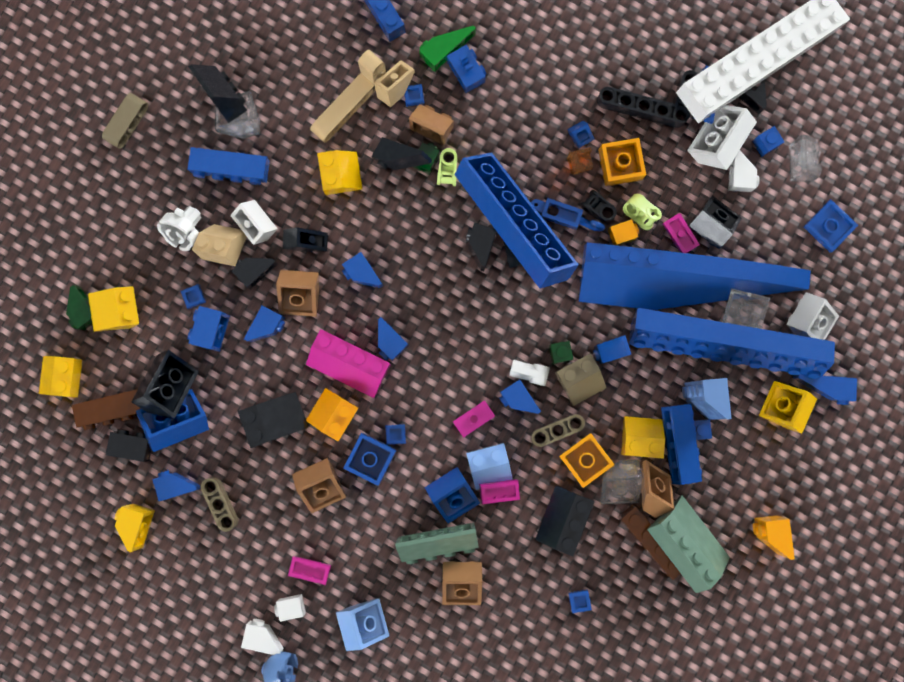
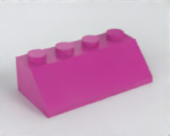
M320 329L311 347L306 365L372 398H375L391 366L389 362Z

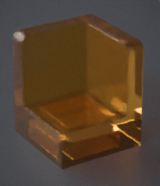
M591 147L569 152L567 160L571 175L593 170L590 156L592 152Z

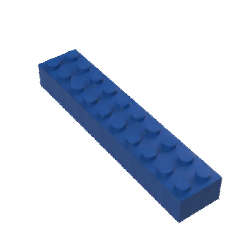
M637 308L631 323L628 343L636 348L646 347L658 352L669 351L675 355L686 354L691 355L693 358H709L715 362L726 361L733 365H749L751 368H766L772 372L783 371L788 372L790 375L805 374L812 379L820 378L834 364L835 354L834 341Z

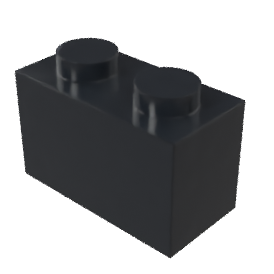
M117 429V432H110L105 455L148 462L152 449L144 433L136 432V435H131L129 430Z

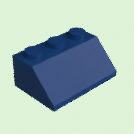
M192 389L189 390L174 419L147 413L143 409L136 410L146 439L153 452L209 430L206 414Z

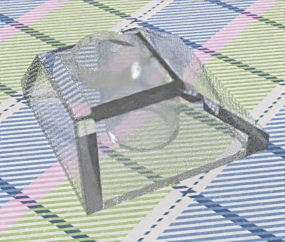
M250 91L241 93L246 101L243 105L248 111L230 123L226 121L215 106L216 132L241 139L260 134V118Z
M619 460L602 476L600 504L639 503L642 485V472L639 460Z

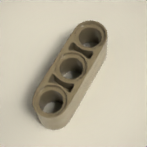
M129 93L104 129L102 139L118 149L124 147L146 113L148 103L133 93Z
M577 414L567 416L534 430L530 436L531 442L539 447L548 445L581 431L585 426V421L582 416ZM573 418H577L580 421V425L576 429L570 425ZM555 425H559L562 428V433L559 436H555L552 432ZM538 432L544 434L545 438L542 443H537L534 439Z
M215 477L205 479L201 484V491L218 528L224 532L234 529L238 525V517L221 480ZM210 481L215 483L216 488L214 492L208 489ZM217 499L223 501L224 507L222 509L217 508ZM225 517H229L232 520L230 527L224 524Z

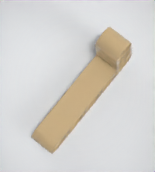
M371 50L365 51L359 58L358 64L361 73L312 124L310 130L324 143L329 141L376 91L374 82L386 73L384 62Z

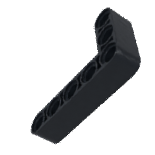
M693 70L686 71L678 82L676 92L685 83L686 78L691 79L698 73ZM604 87L597 97V104L603 109L675 128L682 127L688 121L691 114L677 94H675L673 103L613 87ZM602 95L610 96L611 100H604ZM622 99L627 100L628 103H629V105H628V106L622 105V103H621L620 100H622ZM639 105H645L647 107V110H641L639 108ZM657 109L664 110L665 115H660ZM676 114H681L683 120H678Z

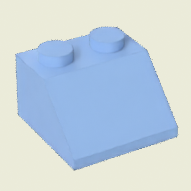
M504 443L466 453L476 490L480 489L479 484L513 480Z
M379 598L336 612L346 651L362 650L389 637Z

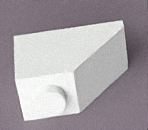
M739 150L730 164L728 191L752 192L759 185L757 169Z
M260 619L250 620L246 624L241 648L271 655L283 652L284 648L269 624H264L265 621Z

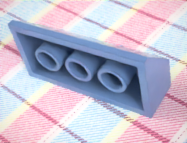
M727 378L684 383L685 387H682L683 398H686V402L691 404L706 419H732Z

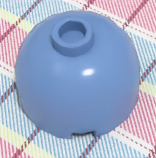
M281 652L280 654L271 655L261 669L264 682H295L296 675H293V668L298 669L296 654Z

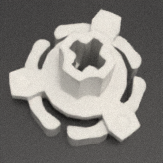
M191 206L187 207L184 211L176 208L175 213H166L157 224L158 231L173 247L176 248L181 244L179 246L180 250L189 251L194 246L199 233L194 226L201 219V213Z

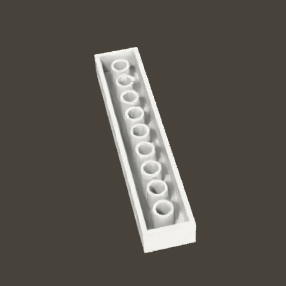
M810 0L685 82L676 94L699 124L838 31L850 18L836 0Z

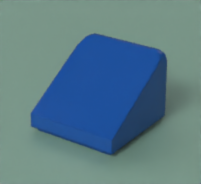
M581 121L567 129L578 149L595 140L588 123L585 121Z

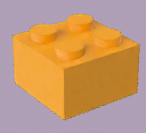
M639 138L601 144L598 151L605 187L644 179L646 170Z
M591 433L559 456L583 488L615 465Z

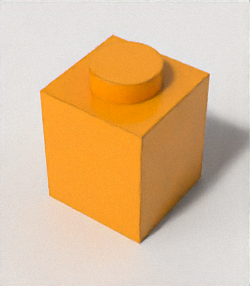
M631 219L611 226L608 229L612 244L620 246L635 241L638 238L639 228Z

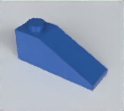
M626 335L594 346L595 350H593L594 358L600 364L631 355Z
M805 374L793 375V379L825 398L837 401L838 405H849V402H856L857 378L822 376L812 379Z

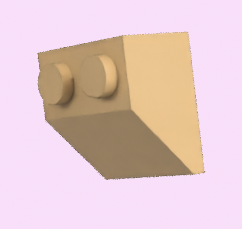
M213 224L198 233L192 250L202 260L236 266L247 236L241 229Z

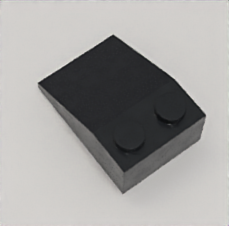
M296 392L238 411L250 448L261 446L309 428Z

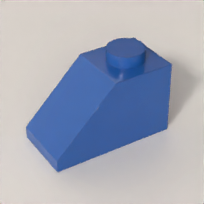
M362 252L342 264L345 268L342 272L347 280L352 279L354 283L378 288L383 286Z
M261 306L244 340L254 342L276 335L278 331L281 332L284 328L285 317Z
M380 317L378 319V347L381 349L379 354L386 361L389 358L394 361L409 345Z
M520 379L500 392L501 397L499 399L505 407L509 406L510 409L534 414L541 412Z
M169 470L158 473V478L152 479L159 502L201 489L199 484L176 472L170 474Z

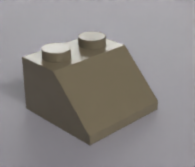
M591 353L555 372L573 406L607 388L601 371Z

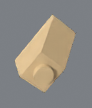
M400 60L374 82L377 98L389 107H392L404 96L415 70Z

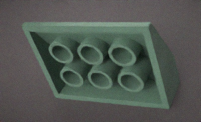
M682 495L674 501V510L661 515L647 530L695 593L711 589L718 582L730 557Z
M474 523L399 536L395 543L401 562H406V564L417 563L418 559L425 558L426 561L435 560L438 555L443 554L445 557L455 556L456 552L464 551V554L475 552V548H479Z

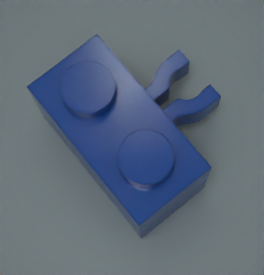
M467 45L447 55V63L465 93L484 84L485 75H487L484 67L478 65L474 50H470Z

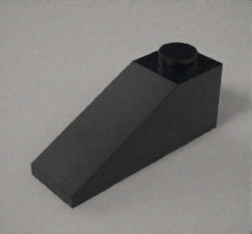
M384 137L381 138L371 156L377 161L376 165L384 170L387 168L399 170L432 162V159L422 150Z

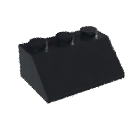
M196 64L188 66L228 123L248 111L243 105L246 102L240 92L236 94L237 88L232 81L229 82L230 79L224 71L220 73L216 66Z
M168 349L155 357L131 402L147 413L174 419L199 371Z
M555 486L535 540L555 550L574 556L595 501Z

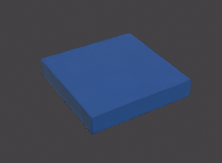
M830 199L803 228L832 253L853 232L858 224Z

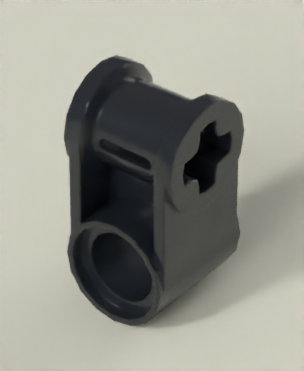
M591 190L588 198L580 203V207L585 212L592 215L602 224L607 225L613 222L617 213L614 205L609 203L595 190ZM605 210L610 211L612 217L606 218L602 212Z

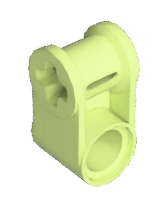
M451 148L444 149L440 154L437 185L443 183L456 186L457 178L454 174L457 169V153ZM446 155H452L454 160L448 163L443 158Z
M638 193L632 195L623 206L624 213L644 230H650L653 227V223L662 217L661 211L643 195Z

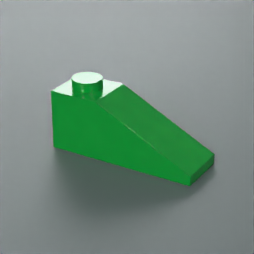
M469 26L435 36L429 41L426 40L420 46L419 55L436 72L447 62V55L463 47L475 36L476 28Z

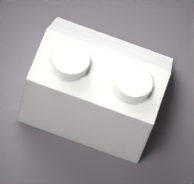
M806 292L798 302L797 308L789 317L786 325L796 335L825 340L839 315L826 299Z

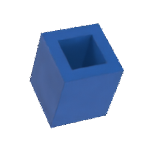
M774 126L758 135L752 143L760 156L763 157L781 146L784 140Z

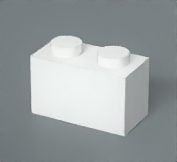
M255 200L240 203L230 215L253 245L268 241L277 230V227Z

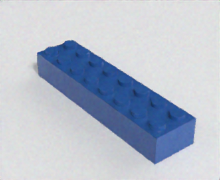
M493 153L462 158L454 175L539 289L569 280L579 264Z

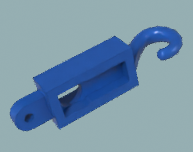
M547 198L546 202L534 199L531 202L545 220L577 230L579 224L598 232L605 230L604 224L595 220L589 221L582 217V209ZM550 206L558 208L559 212L556 216L548 214Z

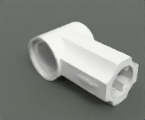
M513 360L509 376L527 380L532 384L546 386L550 367Z

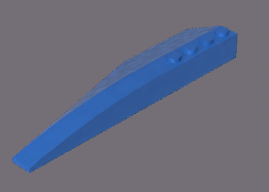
M587 242L583 252L578 302L660 310L809 289L811 270L730 258Z

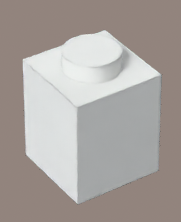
M302 594L278 599L276 605H274L276 617L279 616L280 622L300 618L305 615Z

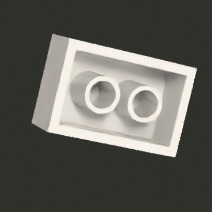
M726 105L715 112L712 124L704 123L687 151L699 164L727 170L757 122L747 108Z

